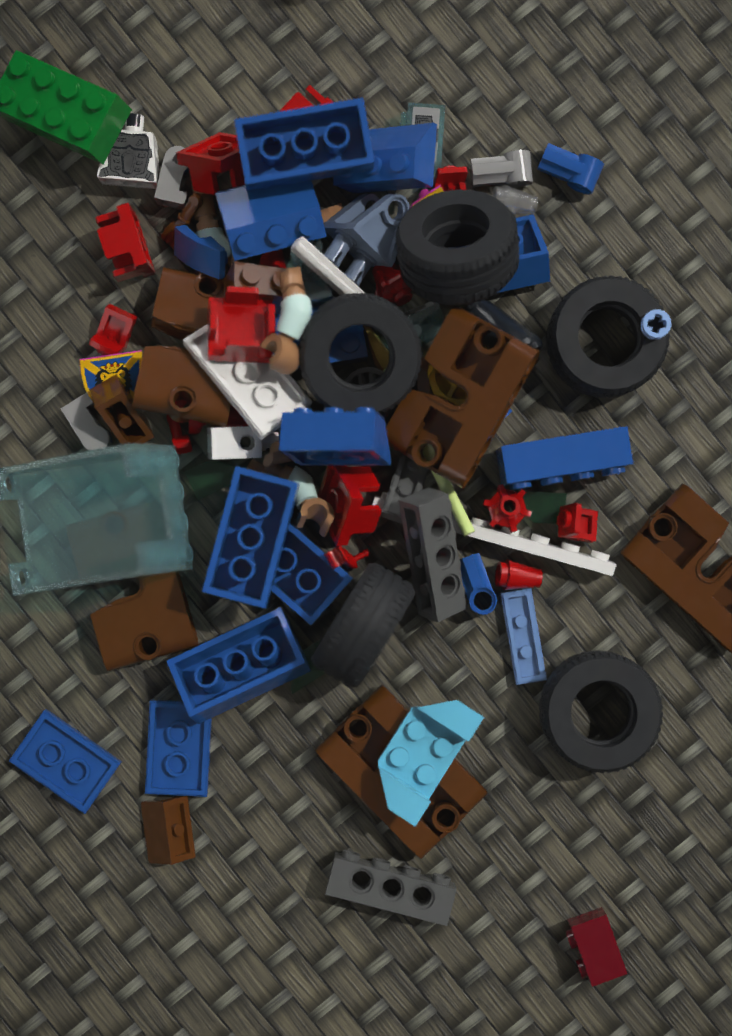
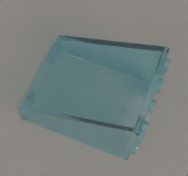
M126 443L0 468V501L18 500L26 562L8 564L13 596L193 569V550L189 545L187 532L189 521L184 512V488L180 483L178 471L180 460L175 451V445ZM6 477L11 481V492L6 487ZM20 571H22L25 576L24 587L22 586L19 579Z

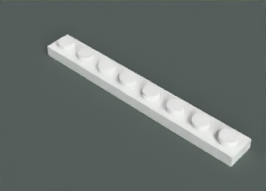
M382 492L381 497L375 495L373 505H379L382 510L388 493ZM452 514L454 529L456 533L462 534ZM472 517L471 524L475 532L468 535L470 537L610 576L614 574L616 564L609 560V554L592 550L591 555L579 552L580 546L562 542L561 547L549 544L550 538L532 533L531 538L519 535V529L511 533L509 528L502 526L501 530L489 527L490 521Z

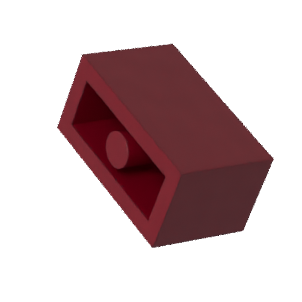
M602 907L567 919L570 929L566 930L565 933L571 949H578L581 959L575 961L582 979L588 977L593 987L628 974L607 914Z

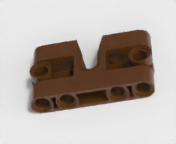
M163 267L152 313L151 327L179 340L187 338L208 324V298L224 297V280L203 273L197 275ZM209 288L213 293L205 294L200 289ZM145 346L132 408L158 414H168L173 421L178 423L196 420L219 427L227 426L231 403L187 349L168 346ZM178 400H185L190 406L180 408L174 403Z
M457 305L454 306L443 322L424 359L445 379L461 387L466 393V400L462 405L457 406L443 397L412 390L406 395L407 397L404 400H401L386 427L389 446L411 458L418 465L430 469L463 489L473 476L535 365L540 352ZM495 332L498 337L497 345L492 349H486L484 346L485 336ZM428 444H431L435 449V456L431 461H427L423 457V449Z
M682 483L655 514L647 519L645 525L619 553L718 643L732 653V556L725 560L709 577H704L701 573L702 563L715 550L729 522L691 488ZM660 518H663L668 523V531L662 536L657 535L654 530V524Z
M158 500L108 512L104 515L67 525V533L81 582L117 581L131 576L136 577L140 582V589L136 594L117 599L90 614L107 671L152 660L199 645L164 515ZM114 517H119L123 521V529L118 534H113L109 529V523ZM145 637H152L156 640L157 649L154 653H147L143 649L142 643Z
M381 684L353 713L348 715L346 720L315 751L409 849L422 859L449 832L458 827L460 821L488 792L454 758L429 798L431 803L416 827L388 809L377 760L408 710ZM355 719H361L366 723L367 729L363 734L356 735L350 731L349 724ZM450 809L454 813L453 819L448 823H441L437 819L439 811Z

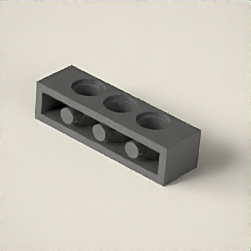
M428 487L400 499L399 505L418 615L439 623L467 609L465 588L460 570L461 562L456 545V531L452 520L451 501L448 493Z
M343 850L342 853L335 852L325 895L444 926L448 925L457 890L455 883L451 882L449 876L439 873H433L432 877L420 874V869L408 865H403L402 869L390 866V861L374 857L372 861L360 858L361 854L351 850ZM358 871H365L369 874L370 880L365 884H357L352 877ZM388 879H395L400 883V887L395 892H388L383 888L384 882ZM418 887H426L430 890V895L424 900H418L413 896V892Z

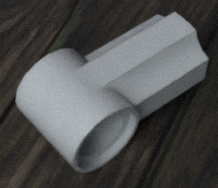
M515 150L506 152L503 156L470 160L472 187L505 184L506 187L517 188L533 183L531 155L528 150Z

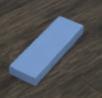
M527 588L500 593L515 684L520 685L547 680L532 589Z

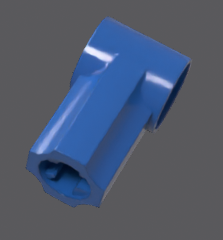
M548 143L537 170L567 182V185L577 192L591 195L603 170L604 163L587 154L576 155Z
M476 553L461 558L460 570L469 607L476 614H489L497 605V596L491 586L481 555ZM479 592H485L491 598V604L486 610H480L474 604V597Z

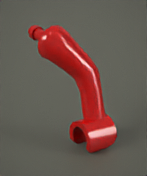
M178 400L174 404L177 407L184 408L187 401ZM166 414L175 451L177 454L191 452L193 449L189 434L183 435L180 423L173 421Z
M340 545L324 555L332 570L342 564L349 568L357 569L358 565L356 562L369 556L370 552L368 549H364L359 554L352 556L347 549Z

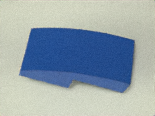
M187 225L176 226L174 232V255L186 265L203 274L217 279L225 278V265L228 263L225 248L212 236L199 238Z

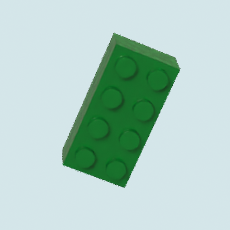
M18 50L15 51L0 79V116L3 119L103 165L132 111L117 94Z

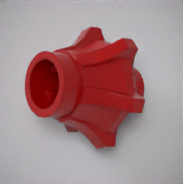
M394 263L392 267L375 266L373 268L372 275L376 284L374 295L384 298L391 303L394 302L397 306H402L411 300L413 296L412 290L405 284L399 265Z
M503 484L498 485L497 493L490 500L484 499L482 506L488 508L491 517L488 525L491 528L499 525L509 528L511 533L516 532V525L524 517H531L532 511L526 509L523 499L526 492L523 489L515 492L505 489ZM504 504L510 506L512 512H507L504 509Z

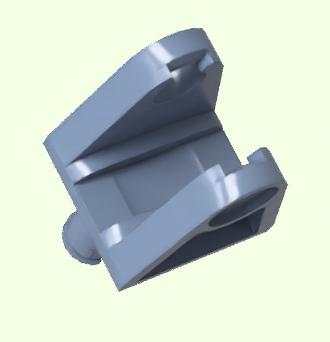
M364 193L359 195L324 223L325 231L333 238V241L323 255L338 268L348 252L354 259L344 274L358 287L371 267H392L397 256L396 231L400 221L410 209L408 200L399 194H388L381 199L374 194ZM372 201L373 205L365 211L366 203ZM392 201L397 202L399 205L398 213L394 219L390 218L388 214V207Z

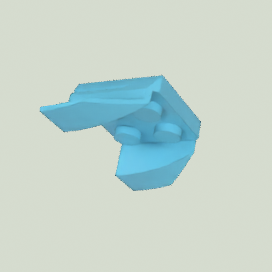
M458 700L411 707L377 760L388 809L416 827L431 803L429 798L465 741H470L484 717Z

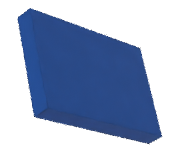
M150 700L145 794L208 796L212 718L197 724L189 717L183 701Z
M47 709L42 712L9 760L13 765L84 814L88 812L122 762Z

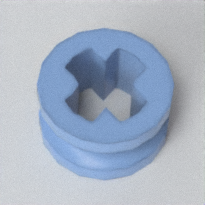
M655 309L645 314L640 323L642 334L651 340H658L664 337L671 328L669 315L660 309ZM655 316L659 317V322H663L664 325L657 333L652 332L653 327H648V322L652 321Z

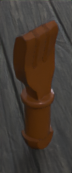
M192 194L188 198L189 201L183 210L178 213V220L169 223L160 238L172 249H174L175 227L188 225L192 222L194 214L203 204L201 194Z

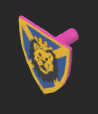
M142 350L79 359L83 386L91 400L93 401L89 390L117 374L130 395L134 397L142 361Z

